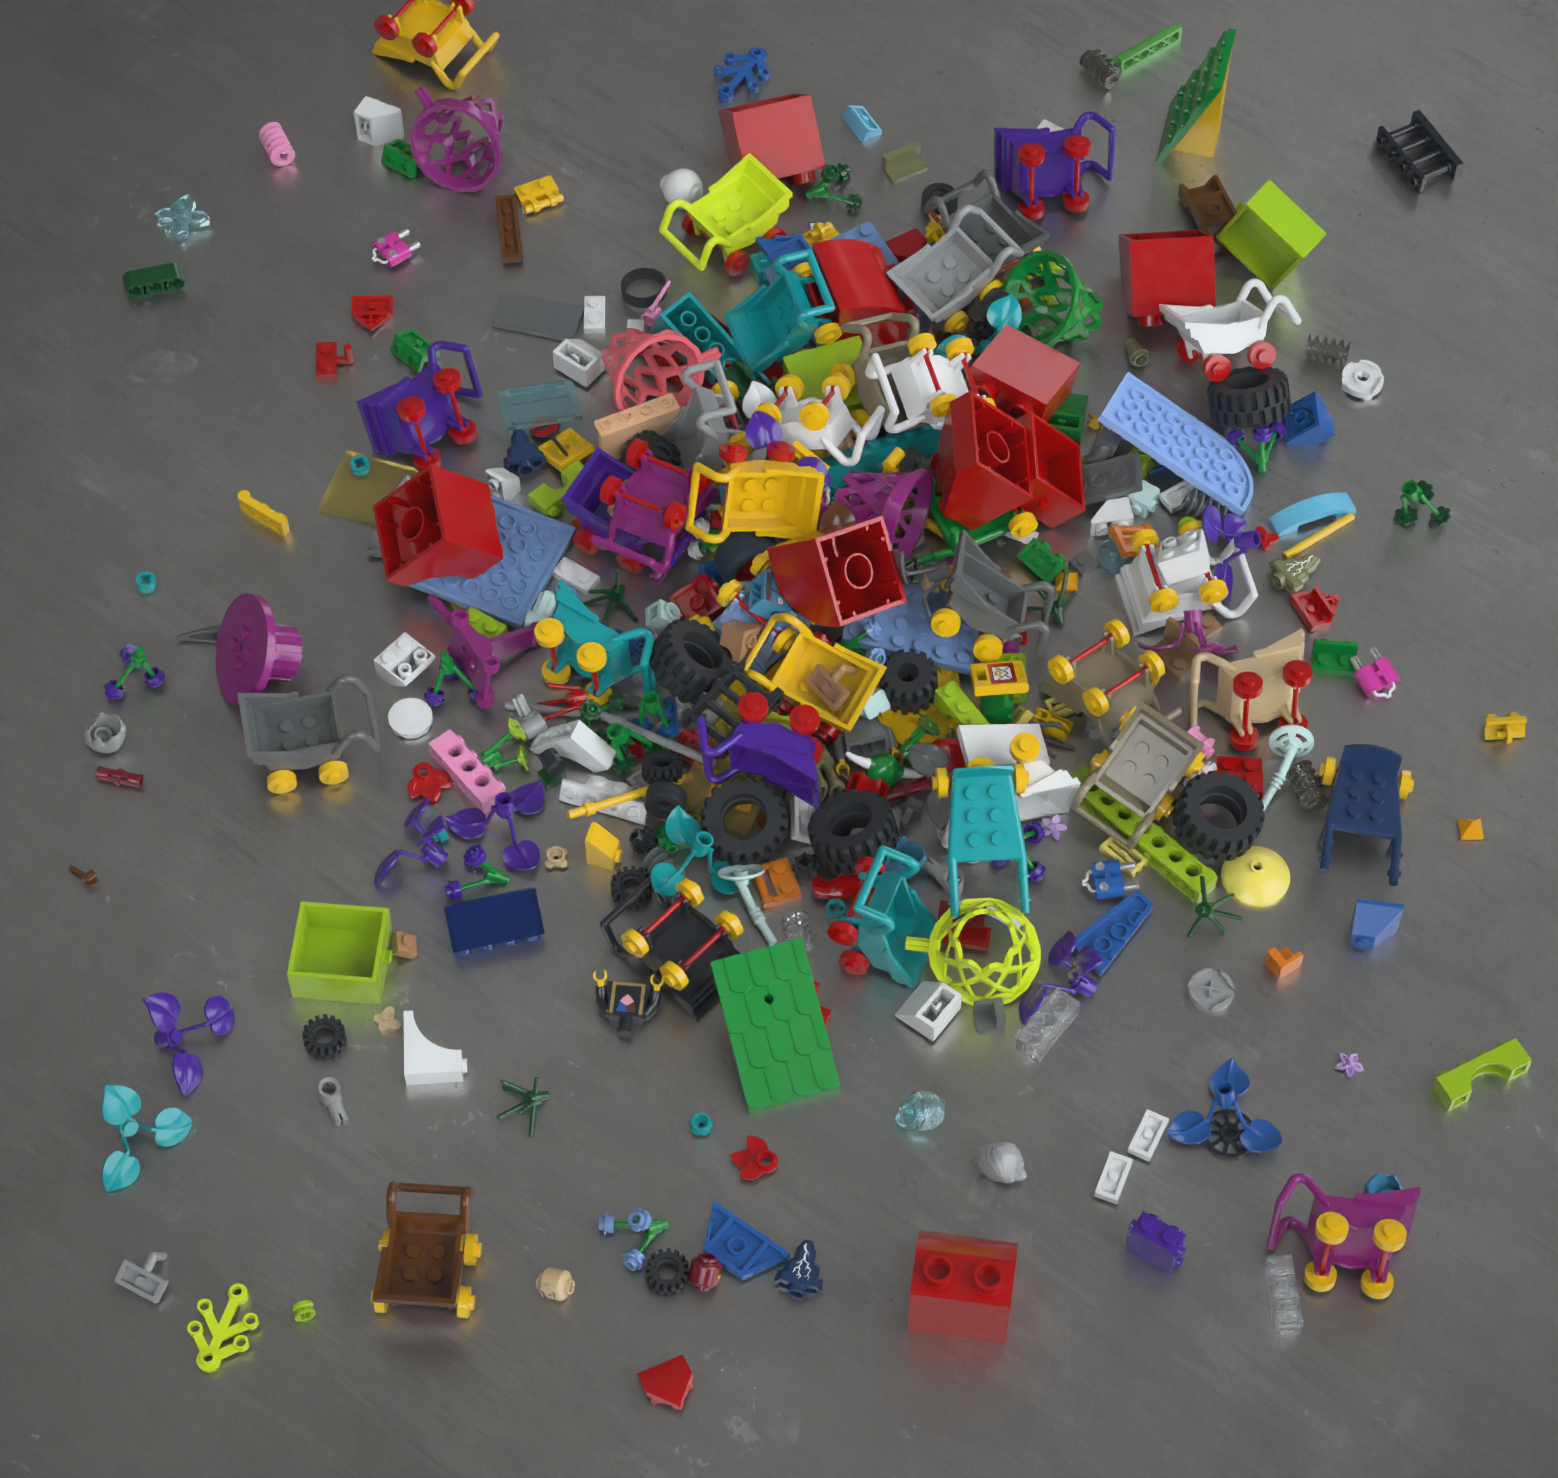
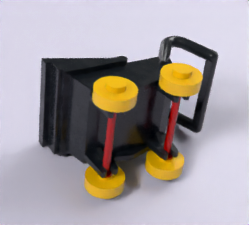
M648 877L600 921V927L610 948L618 956L624 958L638 957L656 973L655 980L661 983L663 976L665 982L663 987L698 1021L719 1001L710 962L741 954L734 948L733 942L729 938L737 939L743 933V927L739 918L727 910H722L715 916L717 924L715 925L707 916L693 908L697 907L704 900V896L697 883L687 878H682L675 886L677 893L674 895V903H671L666 896L657 893L652 888L658 903L666 911L644 931L642 927H639L637 932L628 928L621 935L623 948L616 940L610 924L650 887L652 888L651 879Z

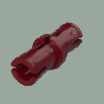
M98 766L96 770V780L112 782L116 786L126 785L139 789L143 785L144 776L142 774L125 772L122 768L115 770Z
M926 776L910 782H901V785L888 789L885 799L890 804L930 790L928 779Z

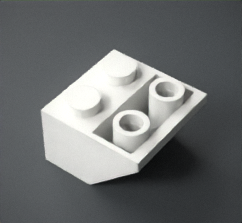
M365 96L354 111L358 140L378 146L396 139H403L404 129L401 109Z
M565 339L553 351L554 368L586 388L604 371L603 367H605L601 358L602 352L581 339Z
M1202 528L1189 530L1177 537L1170 536L1161 541L1157 564L1167 585L1209 572L1210 557Z
M404 632L374 659L376 675L392 687H406L437 659V656Z
M923 981L896 1012L895 1016L931 1041H934L961 1009L962 995L943 982Z

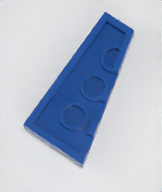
M1136 890L1075 937L1076 945L1074 951L1078 953L1084 946L1092 945L1104 961L1093 969L1101 977L1153 910L1154 904L1139 890Z

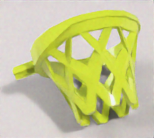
M994 898L964 899L961 901L960 915L966 914L954 923L952 922L956 917H951L949 907L935 923L930 939L906 937L905 950L927 952L930 969L937 982H943L962 995L961 1004L974 1007V1001L1002 998L1003 1005L1012 1003L1028 990L1039 970L1041 961V947L1035 927L1021 913V910ZM985 906L994 907V908H996L997 910L984 909L983 907H985ZM988 914L997 916L1008 924L1013 946L1009 948L1003 963H991L982 969L971 959H963L962 947L957 938L968 919L976 915ZM1011 918L1021 923L1023 926L1022 931L1013 923ZM1017 932L1022 936L1021 940H1019ZM948 933L949 944L944 955L940 951L941 940ZM1025 942L1031 955L1030 961L1022 964L1021 949ZM951 947L955 949V959L948 957ZM1018 954L1019 965L1011 966L1014 955ZM948 964L957 968L961 981L955 982L947 975ZM963 968H970L975 976L966 980ZM1027 968L1026 972L1022 977V970ZM994 971L1002 973L997 983L988 978ZM1018 972L1017 984L1014 987L1008 989L1001 986L1008 974ZM982 982L991 987V989L984 997L975 996L970 985ZM996 990L1004 992L991 996Z

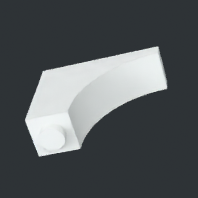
M580 720L548 728V730L535 736L529 748L534 754H541L548 748H555L559 756L576 761L593 773L608 770L612 766L613 758L616 754V751Z
M413 1010L403 1011L404 1076L406 1085L463 1082V1073H468L467 1058L462 1057L461 1050L443 1048L430 1042L416 1026Z

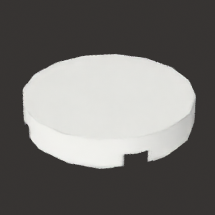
M405 698L396 702L391 707L388 721L390 729L395 735L403 736L405 739H415L429 731V727L433 723L431 708L423 700Z

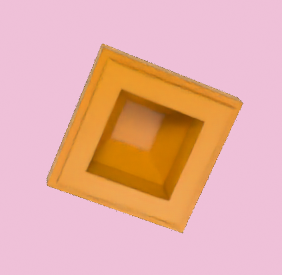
M1060 572L1056 577V591H1061L1065 572ZM1068 572L1066 591H1078V572Z
M1481 818L1457 820L1460 840L1484 839Z

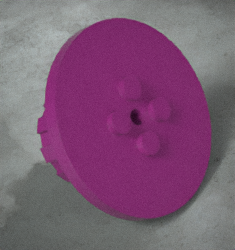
M244 593L233 600L223 617L217 638L216 673L219 687L226 700L235 705H239L237 693H262L268 680L279 682L291 681V678L295 677L298 673V667L302 660V639L299 637V631L292 626L276 625L269 604L262 596L257 594Z

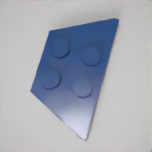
M801 234L790 236L775 235L773 239H763L762 236H758L755 241L771 264L781 255L804 249L812 250ZM807 258L784 263L782 266L787 271H791L796 265L808 261Z
M714 1201L703 1253L716 1255L717 1259L722 1263V1267L742 1281L789 1259L790 1253Z

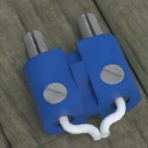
M1118 859L1092 862L1091 870L1086 873V878L1082 880V884L1087 886L1091 893L1096 894L1097 900L1125 896L1124 891L1139 889L1138 881L1123 883L1121 871L1135 869V862L1119 863ZM1091 873L1095 890L1088 883H1085L1088 881L1089 874Z

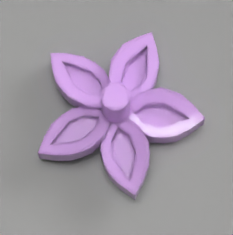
M1059 813L1052 820L1050 818H1042L1043 824L1046 826L1044 829L1045 836L1052 833L1053 838L1058 841L1060 838L1059 831H1064L1068 828L1065 824L1060 823Z
M1340 1052L1339 1058L1342 1062L1338 1063L1335 1069H1346L1345 1074L1349 1079L1354 1071L1361 1072L1364 1070L1362 1064L1357 1062L1358 1054H1352L1348 1057Z

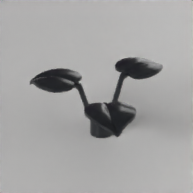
M995 287L983 297L980 302L981 308L978 310V316L984 320L983 322L977 321L968 312L975 303L974 298L959 311H964L969 319L975 323L973 328L975 335L954 330L952 333L946 332L937 341L936 348L942 341L952 335H963L976 339L978 342L981 339L988 340V337L996 329L987 320V310L994 301L1010 294L1001 288Z

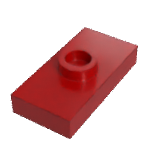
M963 927L957 939L962 948L988 952L992 928ZM948 933L943 938L942 945L944 946L949 944Z

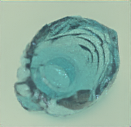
M914 1091L903 1099L895 1122L901 1128L915 1132L936 1129L935 1126L942 1123L944 1119L946 1101L930 1091Z

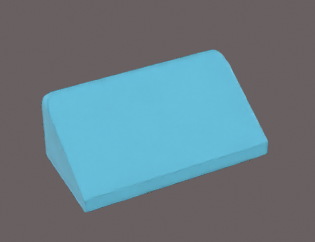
M847 106L842 118L861 142L882 134L880 127L863 106Z

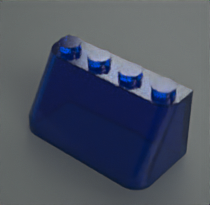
M535 887L443 906L453 953L458 952V956L471 954V949L479 947L481 951L495 949L494 944L504 943V946L518 944L517 939L526 938L527 942L541 939V934H545Z

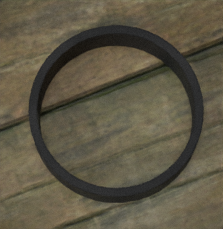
M638 268L628 272L621 281L624 301L636 308H648L653 304L660 291L655 295L641 298L628 294L625 291L626 287L631 282L643 278L657 280L664 287L666 284L665 276L653 268ZM667 291L665 292L659 303H661L665 299Z

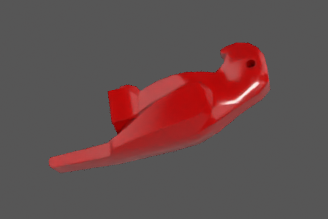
M857 873L852 874V876L841 875L830 882L824 881L822 876L815 877L811 881V892L818 899L831 900L836 898L844 902L855 899L861 885V879L858 878Z

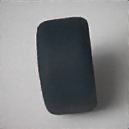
M755 531L733 532L717 546L714 553V563L725 583H729L733 579H736L738 582L751 581L756 577L750 572L753 559L759 553L765 552L768 547L777 545L778 542L775 537L755 536Z

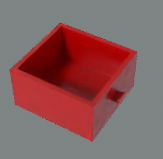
M1031 411L1016 419L1026 426L1033 499L1018 507L1034 514L1036 519L1050 528H1054L1086 511L1080 445Z

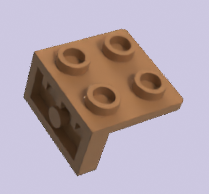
M1172 617L1167 618L1164 638L1154 646H1163L1176 641L1181 629V622L1175 621ZM1186 629L1184 630L1181 644L1178 647L1154 651L1163 661L1165 671L1178 682H1181L1191 673L1192 659L1198 654L1197 652H1190L1188 649L1200 648L1198 637L1187 633Z

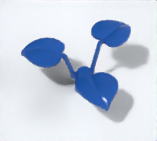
M1233 1058L1222 1064L1209 1081L1210 1091L1215 1095V1098L1212 1099V1105L1207 1118L1204 1119L1203 1115L1197 1111H1184L1174 1118L1167 1129V1134L1180 1143L1199 1144L1211 1135V1129L1207 1124L1211 1121L1216 1106L1218 1105L1223 1109L1233 1106L1242 1127L1245 1129L1240 1136L1241 1144L1245 1149L1254 1153H1263L1282 1145L1280 1132L1267 1120L1255 1119L1249 1126L1245 1123L1235 1097L1243 1095L1249 1089L1250 1082L1247 1074L1237 1065Z

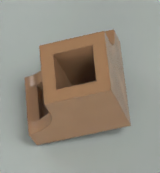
M739 620L723 623L719 645L729 649L732 661L737 663L742 659L746 661L764 630V626L758 623L751 624Z

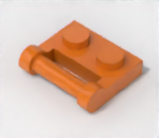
M1142 523L1140 526L1121 527L1110 525L1108 527V535L1114 539L1122 557H1136L1139 553L1132 550L1129 542L1130 537L1137 531L1153 528L1150 523Z
M787 857L760 865L764 867V873L754 878L762 898L761 904L763 909H771L802 899V893ZM768 874L776 894L775 897L770 896L762 875Z

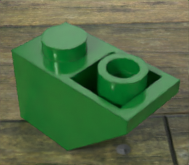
M1009 694L990 695L981 700L980 713L990 725L1012 723L1013 697H1009Z

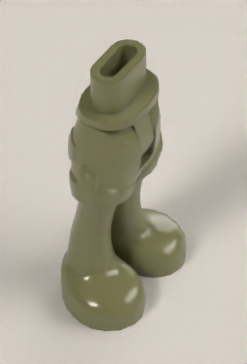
M822 742L823 757L816 764L820 802L824 800L827 792L828 796L833 798L839 792L843 791L845 793L847 788L835 775L832 768L834 766V759L830 756L829 751ZM821 771L824 772L826 776L828 786L826 781L822 777Z

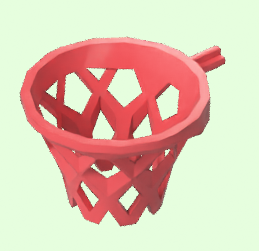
M626 328L627 333L616 332L609 338L610 348L603 349L601 356L605 365L603 368L611 378L614 386L613 397L615 405L619 411H623L629 408L623 399L626 395L636 405L645 403L647 395L661 397L672 393L667 392L666 378L678 375L681 380V373L686 367L720 359L721 353L718 347L701 353L698 347L677 331L667 329L656 334H648L635 328ZM618 340H626L625 344L618 345ZM656 342H662V343H664V345H661V346H660V345H659L658 343H656ZM644 350V357L649 366L637 365L633 369L635 379L625 375L624 372L633 358ZM677 350L687 357L688 364L678 366L671 355ZM624 354L623 359L619 364L620 356ZM653 355L664 357L671 366L659 367ZM705 371L692 374L689 377L699 386H702ZM642 374L653 375L657 388L644 385ZM624 383L635 388V398L629 394ZM684 383V387L679 393H672L680 409L684 406L687 407L692 394V390Z

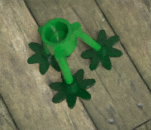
M620 723L610 724L607 729V736L612 740L611 745L618 755V758L613 759L615 765L610 770H617V776H620L624 770L630 774V767L638 766V762L634 761L636 759L635 754L630 757L627 756V744L636 745V742L630 739L631 737L644 743L643 748L647 750L646 755L650 751L654 753L656 749L659 752L662 751L661 745L647 740L633 732L629 727L624 728Z

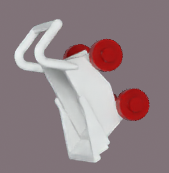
M1259 279L1248 280L1242 287L1235 302L1214 308L1210 304L1201 307L1159 304V309L1164 313L1165 320L1174 325L1181 335L1175 345L1176 355L1188 363L1195 362L1198 359L1202 360L1203 375L1212 382L1223 381L1230 373V361L1222 354H1234L1248 348V362L1255 368L1266 369L1273 364L1276 358L1275 348L1267 341H1264L1267 322L1273 311L1295 325L1301 323V318L1290 300L1284 295L1272 297L1265 284ZM1253 287L1258 289L1267 304L1264 312L1246 300Z

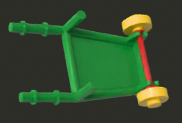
M933 479L930 511L948 548L938 551L931 550V553L918 557L911 556V559L905 560V564L914 558H917V562L924 564L932 561L936 563L939 559L955 555L959 534L963 529L977 545H980L1009 532L1016 538L1026 537L1036 530L1038 522L1034 514L1024 510L1019 512L1016 507L982 526L970 530L955 520H948L942 514L939 507V499L943 496L935 497V480ZM910 501L902 509L914 507L916 502L912 503Z

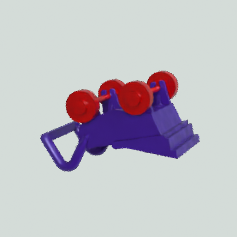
M1089 111L1080 115L1073 128L1050 132L1048 127L1040 129L994 128V178L997 185L1000 184L1002 191H1013L1019 198H1022L1018 204V211L1031 221L1038 220L1044 215V203L1038 197H1054L1065 193L1063 196V206L1066 210L1070 212L1085 211L1089 207L1090 202L1089 194L1083 191L1080 177L1085 169L1091 168L1106 180H1114L1116 127L1100 114ZM1087 120H1094L1109 132L1108 169L1093 160H1086L1080 163L1091 151V141L1081 135V129Z
M448 341L432 343L427 350L429 365L411 380L408 376L404 377L398 383L357 401L373 452L376 454L382 452L386 456H393L397 452L408 455L414 454L413 461L415 467L421 472L430 464L438 467L442 465V457L439 450L429 445L440 440L448 429L451 440L456 444H468L475 440L478 435L476 424L474 421L466 419L461 415L455 395L477 399L483 397L469 346L466 344ZM444 349L463 353L473 389L461 387L462 378L457 369L440 368L437 364V350Z
M598 447L562 497V503L566 504V511L578 517L581 526L585 528L577 530L573 536V542L581 551L591 555L596 554L599 548L590 541V537L597 535L605 539L611 516L606 511L609 505L600 501L601 485L610 475L620 478L623 482V480L629 479L635 473L634 470ZM704 509L694 521L700 517L705 519L706 510ZM617 528L613 543L643 555L644 545L650 541ZM688 531L685 533L673 551L670 566L675 564L693 537V534ZM657 545L662 555H664L665 547ZM620 554L616 556L618 564L630 573H640L645 565Z
M747 693L738 702V711L743 719L742 722L737 726L731 737L713 748L709 746L705 718L699 716L696 719L704 775L709 782L721 784V782L729 780L740 771L766 777L768 783L780 786L819 810L821 803L816 764L823 757V747L817 738L811 736L820 725L819 713L813 706L803 704L791 711L789 722L792 730L778 723H761L768 714V702L760 693ZM728 750L731 767L722 774L715 775L713 773L712 757L719 756Z

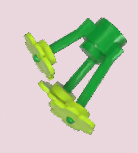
M509 717L507 723L509 732L490 748L480 753V758L489 768L494 767L495 770L519 762L520 766L524 765L526 771H529L528 757L522 745H520V752L517 753L516 758L500 762L503 756L499 748L514 737L516 740L520 738L523 742H526L525 730L517 720Z

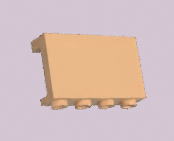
M669 393L595 420L594 426L599 435V446L597 447L618 460L622 456L620 453L626 447V442L632 440L633 435L636 433L641 434L642 430H652L662 435L680 411V406L673 394Z

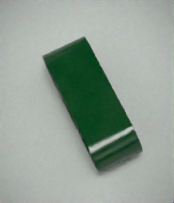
M175 262L131 270L122 276L125 294L129 298H140L175 291L183 288L185 285L182 267Z

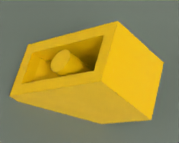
M592 822L585 838L587 864L613 871L615 864L620 863L623 850H620L619 840L598 823Z

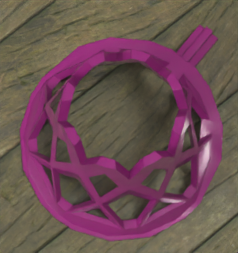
M424 85L419 86L413 92L424 106V109L415 118L410 131L411 152L418 167L436 184L455 192H476L488 186L500 170L502 152L499 139L505 121L503 113L497 112L496 103L492 99H480L479 94H471L461 100L443 98L434 101ZM489 105L490 111L484 110L483 106ZM458 111L463 112L476 120L490 136V139L489 137H482L473 143L472 132L469 130L459 132L462 119L461 115L456 113ZM435 119L439 125L434 133H425V126ZM449 121L453 122L450 133H439L445 124ZM465 139V150L453 154L455 141ZM425 140L429 141V143H428V145H427V147H426V150H425ZM434 142L445 145V158L434 161L429 158L428 154ZM485 146L482 157L476 162L474 152ZM486 159L489 161L484 175L480 176L476 167ZM464 160L468 170L458 178L451 176V163ZM445 164L446 173L442 171L439 167H437V165ZM470 173H471V175H472L473 178H474V179H464V178H465L466 176H468Z
M920 468L910 472L869 473L851 470L850 473H846L842 479L850 487L837 489L834 497L836 501L845 505L852 512L855 520L883 515L892 550L894 549L893 543H900L897 550L904 551L906 554L905 560H908L918 543L929 514L934 482L932 472ZM918 486L917 495L911 492L912 488ZM851 495L849 502L844 496ZM907 496L916 501L914 507L902 509ZM913 514L908 526L903 517ZM897 524L905 533L903 538L894 537Z

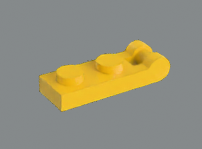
M242 490L238 493L239 506L243 513L284 537L290 532L288 519L283 513H277L270 509L266 503H260L253 499L247 490Z

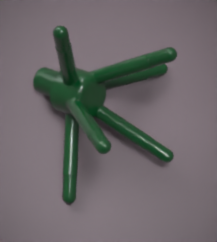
M619 568L615 569V583L611 589L589 590L590 594L605 595L583 602L586 606L605 599L611 601L601 621L603 625H605L615 603L619 601L635 622L638 621V618L625 601L626 587L624 584H619Z
M1068 572L1064 574L1061 592L1057 600L1053 602L1050 615L1054 614L1057 624L1065 622L1062 613L1065 611L1064 606L1077 595V591H1074L1064 600ZM1042 590L1037 591L1045 601V593ZM1027 606L1026 611H1042L1043 607Z
M1200 876L1202 902L1195 907V912L1199 916L1190 928L1187 936H1192L1203 918H1208L1225 934L1227 930L1213 916L1218 915L1242 921L1243 916L1216 910V906L1235 897V894L1231 893L1213 903L1207 902L1204 876Z
M539 1077L534 1078L533 1090H527L503 1079L500 1080L502 1089L523 1096V1102L498 1114L496 1118L501 1119L515 1111L520 1115L531 1107L529 1136L532 1137L536 1106H539L542 1101L549 1100V1092H540L538 1090Z

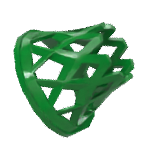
M1052 250L1035 251L1020 259L1004 281L1002 290L1014 295L1016 299L1029 297L1035 307L1028 315L1022 314L1021 323L1016 330L1022 332L1021 329L1028 324L1035 327L1039 332L1036 336L1030 337L1051 348L1060 341H1085L1091 337L1088 332L1099 329L1102 319L1097 311L1104 309L1102 300L1096 295L1095 291L1078 278L1072 263L1066 257ZM1049 262H1054L1065 270L1064 275L1053 273ZM1040 264L1043 265V270L1033 269ZM1028 272L1044 275L1045 286L1031 289L1025 276ZM1055 277L1063 279L1071 288L1059 287ZM1020 284H1022L1025 290L1019 293ZM1054 295L1059 304L1047 307L1039 296ZM1064 296H1071L1070 306ZM1080 297H1082L1084 305L1082 309H1080L1079 305ZM1069 307L1064 320L1056 314L1066 311ZM1091 316L1094 322L1086 325L1084 320ZM1047 317L1056 326L1045 327L1036 323V321ZM1074 326V329L1066 333V331Z

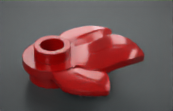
M421 762L413 768V778L408 782L407 792L411 799H415L420 795L424 798L428 796L429 802L437 804L441 788H451L452 780L445 771L434 769L431 764ZM426 770L428 774L426 776H422L420 774V771Z
M748 1135L746 1140L747 1149L730 1155L735 1166L742 1169L740 1178L745 1180L758 1179L763 1173H771L778 1166L776 1154L768 1150L766 1141L756 1136ZM768 1160L770 1164L763 1165L762 1162Z

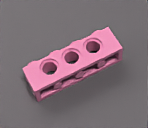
M451 729L429 742L432 758L478 809L485 814L489 812L491 806L495 805L496 795L506 790L503 782L500 779L496 780L492 776L490 768L486 764L482 765L476 752L473 749L469 750L465 746L463 738L459 734L455 735Z

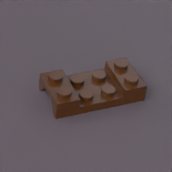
M1217 174L1213 175L1205 185L1189 189L1184 184H1180L1178 197L1185 210H1190L1199 229L1214 236V253L1227 250L1215 237L1238 212L1234 208Z

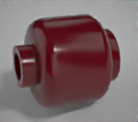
M699 1253L697 1257L691 1260L688 1275L689 1282L695 1285V1289L699 1291H710V1288L716 1287L720 1283L722 1263L714 1254Z

